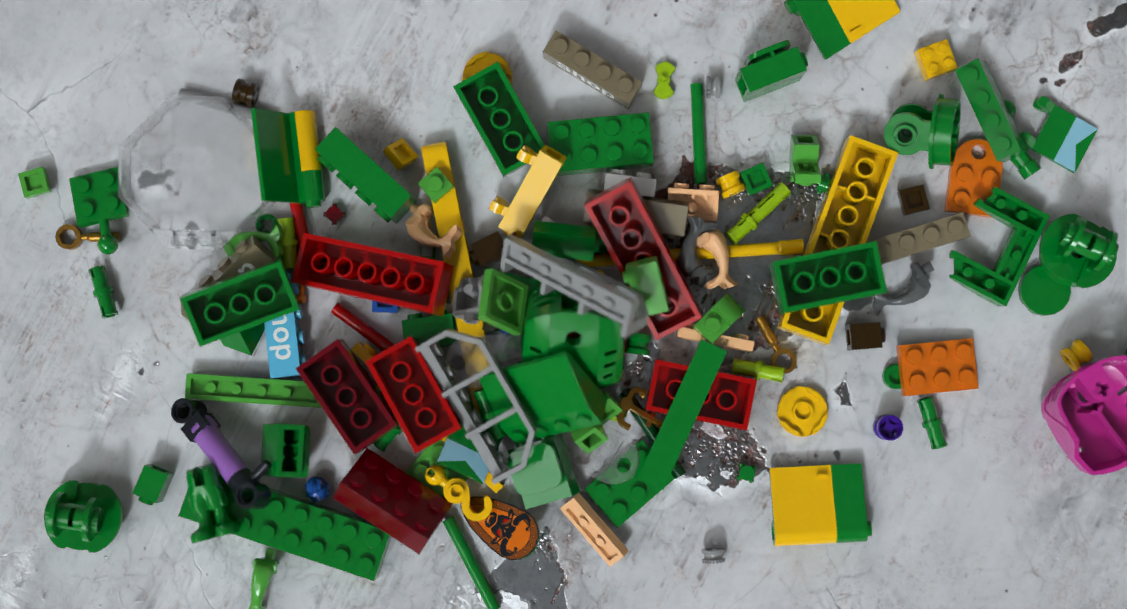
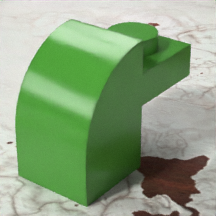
M791 134L789 154L791 182L799 183L803 186L821 184V171L818 165L820 144L817 135Z
M727 293L693 328L707 342L713 344L746 310Z
M607 391L603 393L607 398L603 423L570 431L574 442L587 454L609 440L602 425L623 411L620 403Z

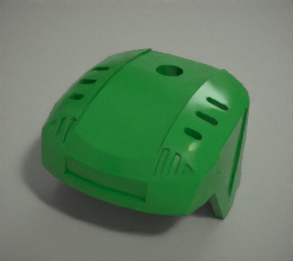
M541 285L533 288L529 293L524 315L521 363L567 351L599 390L620 382L624 359V338L621 337L623 325L594 309L583 315L578 314L579 301L556 289L546 295H542L540 293ZM575 331L581 336L573 339L568 337L567 334Z

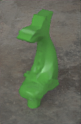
M276 225L271 233L259 231L241 232L229 237L223 245L229 258L243 239L248 240L253 235L260 242L266 241L269 244L275 258H282L284 250L280 241L284 237L281 225Z
M267 547L265 557L256 558L253 561L252 567L254 569L249 609H266L265 605H262L263 597L273 574H277L276 568L278 563H280L275 559L277 549Z

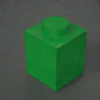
M153 464L144 465L132 494L139 496L138 500L147 505L163 502L175 473Z

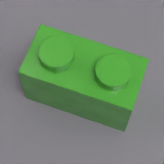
M657 256L626 263V271L622 272L625 286H630L631 289L643 294L649 316L669 311V302Z

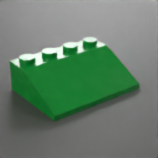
M567 351L501 368L536 428L534 439L603 423L607 398ZM494 371L479 378L496 416L514 406ZM518 412L499 421L502 430L514 443L527 441L529 431Z

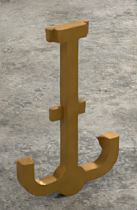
M634 387L628 392L626 397L619 401L623 411L617 414V422L627 431L631 425L624 421L623 416L628 410L647 420L645 425L648 427L654 424L661 428L663 424L662 421L655 418L656 413L651 412L648 414L633 405V395L638 393L641 398H644L648 392L645 389Z

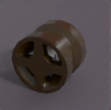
M237 79L232 92V102L236 104L246 103L248 107L253 108L259 97L260 85L255 82L249 84L244 79Z

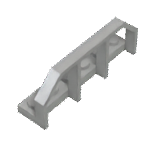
M512 234L505 237L500 272L506 273L517 268L542 282L540 290L542 295H546L556 289L579 301L578 314L583 315L594 309L623 325L621 337L627 338L647 326L649 313L643 294L575 259L554 257Z
M447 329L415 347L417 353L421 352L442 388L443 393L441 395L443 398L447 397L467 432L465 434L466 438H471L493 476L492 483L496 484L525 468L530 456L536 428L484 338ZM448 336L479 345L490 366L457 384L455 380L457 378L456 373L450 364L446 365L442 358L444 355L443 350L437 341ZM494 371L514 406L481 424L483 422L476 409L472 410L468 403L470 400L469 395L464 387ZM518 412L529 434L521 462L507 469L509 466L505 457L497 453L494 447L496 445L495 440L489 431L485 432V429Z

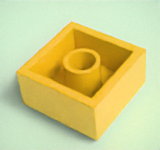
M947 39L917 49L914 52L925 82L954 72L958 68Z

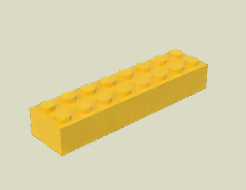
M852 135L844 141L803 255L866 243L898 152ZM844 302L781 314L776 328L821 345H829Z

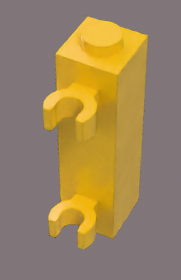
M546 144L538 154L526 145L520 149L516 158L530 164V170L511 204H508L503 198L496 196L488 208L494 213L504 216L498 227L507 236L516 232L522 238L567 159L565 155Z

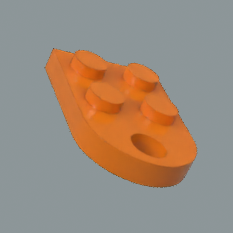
M981 139L969 140L957 148L954 163L949 167L944 212H963L965 215L992 218L973 205L977 199L981 198L984 201L993 194L991 188L997 187L1000 189L1003 162L996 160L988 141ZM974 146H979L983 149L984 156L982 159L973 157L972 148Z

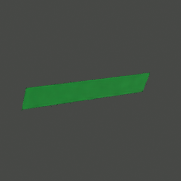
M701 339L640 471L639 479L664 490L727 353L726 350Z

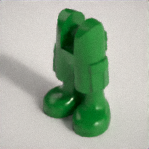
M213 464L203 466L205 485H202L200 474L196 468L186 472L191 513L198 514L199 528L190 536L192 544L239 531L238 524L230 520L224 506L229 504L228 498ZM209 510H214L216 527L213 524Z

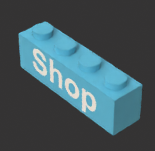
M289 273L288 277L295 294H300L299 284L292 283L293 275ZM299 304V310L264 323L270 378L272 379L300 376L295 368L308 360L307 355L303 354L302 344H305L306 339L304 329H300L299 319L303 318L301 304Z

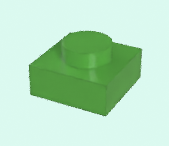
M40 167L18 173L24 198L29 199L52 192L46 168Z
M438 167L418 182V185L434 203H437L454 188Z

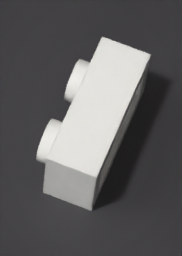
M611 169V174H605L603 191L632 177L641 196H655L657 179H651V174L636 172V177L626 176L625 170Z

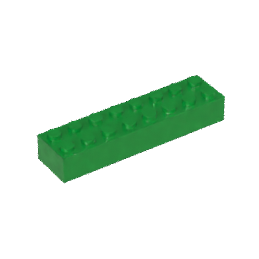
M203 465L197 466L195 468L200 474L202 485H205ZM217 471L220 483L225 489L229 502L227 506H224L230 520L236 522L239 528L238 532L232 534L371 581H375L378 578L391 536L366 519L312 503L311 501L269 488L272 496L271 501L264 509L241 508L235 501V493ZM187 489L179 516L199 523L198 514L191 513L188 501L189 489ZM209 510L213 524L216 527L214 510Z

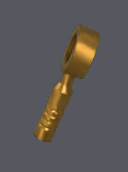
M70 224L61 226L55 235L57 244L67 250L77 249L83 243V240L98 242L101 237L100 232L83 234L80 228ZM67 230H73L76 236L71 245L65 244L63 235ZM111 232V234L114 237H116L118 242H120V232Z
M764 315L755 319L768 345L772 346L774 350L770 364L778 366L776 364L778 355L787 354L791 359L789 368L785 369V374L793 371L797 364L795 354L789 349L779 348L777 338Z

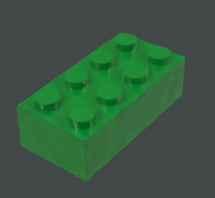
M498 62L453 86L503 178L527 165V163L516 158L524 145L534 150L537 154L543 148V141Z
M649 112L547 122L550 147L567 157L557 176L609 172L611 169L651 168L653 166Z
M336 127L314 149L320 154L317 159L332 173L337 170L338 174L336 176L347 187L352 189L355 186L357 188L355 194L368 206L374 203L376 205L374 211L387 223L392 220L397 224L410 210V207L416 203V200L410 193Z
M877 241L773 261L769 264L780 315L887 293Z
M281 258L187 292L180 297L200 347L300 309L299 302Z

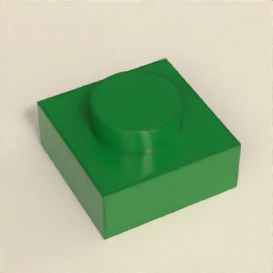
M763 163L740 172V178L746 187L749 197L773 186Z

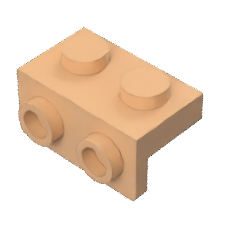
M674 183V188H668V200L689 202L687 216L697 215L703 220L717 221L720 191L714 190L715 185L699 184V189H689V184Z

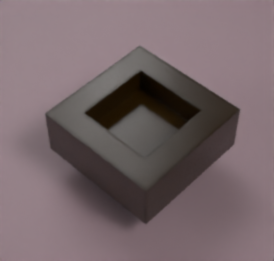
M924 185L897 192L903 216L930 209Z

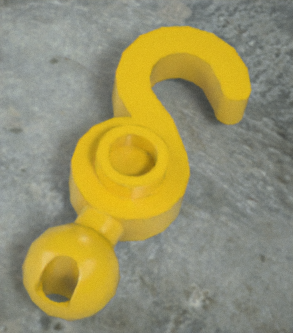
M438 465L430 466L426 470V481L431 485H441L443 487V494L448 502L453 504L461 503L463 514L468 519L481 521L490 515L492 501L489 495L483 497V509L479 512H474L469 507V487L464 479L460 477L448 479L445 476L444 469ZM429 469L434 471L432 475L427 473Z

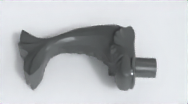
M697 215L687 216L691 227L683 242L678 266L682 273L695 278V285L704 286L706 276L712 275L713 268L707 264H702L701 260L698 259L696 239L700 233L715 230L718 226L712 221H703Z
M930 261L921 266L918 262L910 264V269L912 270L910 283L899 294L896 293L893 297H886L884 294L874 296L875 300L872 307L877 316L886 305L911 304L921 300L929 293L931 284L926 274L934 271Z

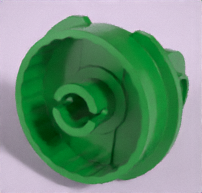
M939 94L933 111L927 110L924 106L916 103H907L898 107L884 129V139L887 146L900 155H912L919 151H928L929 169H934L935 165L952 166L959 139L960 99L945 98L944 94Z
M1076 214L1061 216L1045 229L1041 237L1039 248L1041 265L1051 279L1063 286L1084 289L1098 285L1111 274L1115 267L1119 248L1117 244L1118 233L1112 230L1109 231L1105 227H1099ZM1072 251L1078 254V258L1072 256Z
M69 480L52 493L44 511L46 532L51 541L62 549L68 547L75 550H88L89 553L99 552L115 539L122 523L120 500L113 489L104 484L79 483L77 480Z

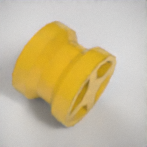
M738 170L715 180L717 185L721 186L723 199L746 190L745 185L740 182Z
M1079 339L1073 341L1071 347H1065L1060 350L1063 361L1073 371L1080 369L1082 363H1088L1093 360L1091 351Z

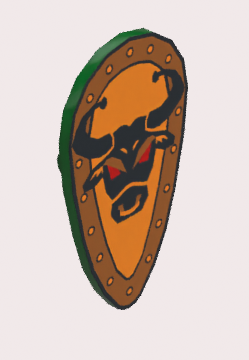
M470 497L469 507L472 511L479 512L483 509V497ZM491 498L492 510L486 519L472 521L463 514L477 536L490 549L505 559L511 561L522 560L530 556L537 548L540 539V528L536 519L529 512L515 505Z

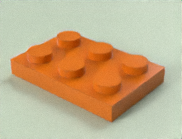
M973 338L896 346L902 396L979 389Z

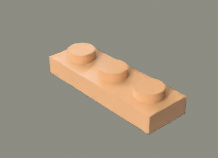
M689 324L676 332L675 338L700 342L701 339L706 341L693 328L694 324ZM734 333L733 337L722 334L713 345L753 352L755 341L748 340L749 336Z
M577 493L560 508L609 566L616 563L629 552L580 493Z

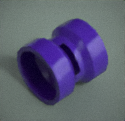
M881 415L874 420L873 431L882 440H896L902 435L903 424L894 415Z

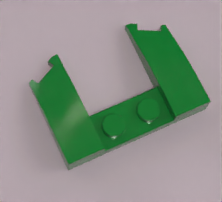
M997 187L991 188L993 194L984 201L981 198L977 199L973 205L1012 229L993 270H990L970 258L951 250L949 258H954V275H949V278L996 306H1007L1050 215Z

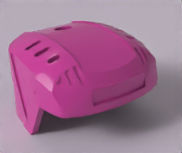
M1126 355L1110 357L1083 366L1077 371L1072 372L1052 386L1041 403L1043 418L1046 420L1056 441L1067 455L1066 457L1080 471L1090 475L1107 474L1127 467V407L1125 406L1127 403V390L1120 396L1117 394L1124 386L1127 387ZM1078 391L1087 400V402H1082L1079 400Z

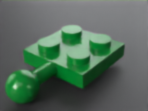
M114 167L69 178L77 226L83 228L99 224L101 237L97 243L98 249L103 254H113L118 249V240L111 234L109 221L130 216L121 169Z

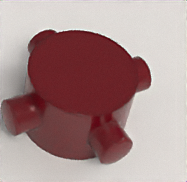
M333 203L332 207L323 213V216L332 221V225H337V222L342 217H345L346 213L337 207V203Z

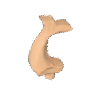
M413 204L410 207V212L413 215L405 222L408 234L422 245L442 248L444 256L450 259L453 252L456 251L454 243L463 234L462 229L454 225L444 237L438 239L429 229V226H431L429 220L433 214V208L427 204L420 206Z
M719 229L700 233L696 239V247L708 249L719 267L718 275L708 281L704 287L712 289L720 286L726 290L737 286L738 283L729 276V251L724 235Z

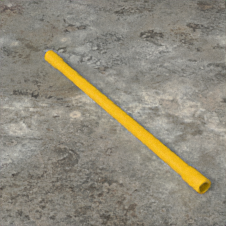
M803 239L727 245L729 258L804 253ZM696 247L699 260L715 259L708 249ZM681 248L670 249L675 261H678ZM610 253L593 254V261L577 260L588 267L615 265Z

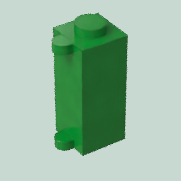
M535 221L532 245L557 258L593 261L594 252H599L600 237H596V227Z

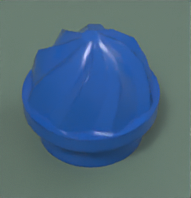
M311 477L305 484V495L307 498H310L312 503L321 501L331 494L329 491L330 485L321 477Z

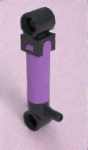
M186 398L176 400L171 409L173 420L184 424L181 428L182 432L190 442L197 443L235 493L237 505L245 509H264L271 501V491L266 484L260 483L259 480L272 467L271 463L268 460H263L252 472L219 430L221 424L212 413H207V407L202 401Z

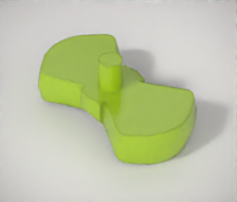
M661 62L655 67L658 78L653 94L662 100L669 99L674 95V91L669 84L670 77L676 68L669 62Z

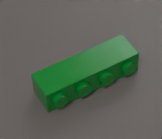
M977 58L956 69L955 72L996 160L1005 163L1027 152L1024 141L986 61Z

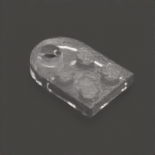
M512 334L477 336L484 338L501 368L521 363V334L515 336ZM457 340L451 345L446 354V365H451L452 358L456 355L464 357L466 365L462 370L454 369L457 376L455 378L457 384L490 366L479 345ZM477 379L465 387L478 388L482 387V384Z
M607 424L602 426L609 440L589 454L574 442L571 433L568 434L564 442L571 463L599 481L610 485H618L628 481L636 473L640 460L636 445L631 439ZM622 458H628L631 462L629 471L625 473L618 470V462Z

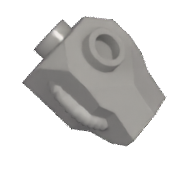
M484 275L478 278L465 277L461 279L459 286L454 291L452 315L462 319L465 323L477 324L481 321L478 319V311Z

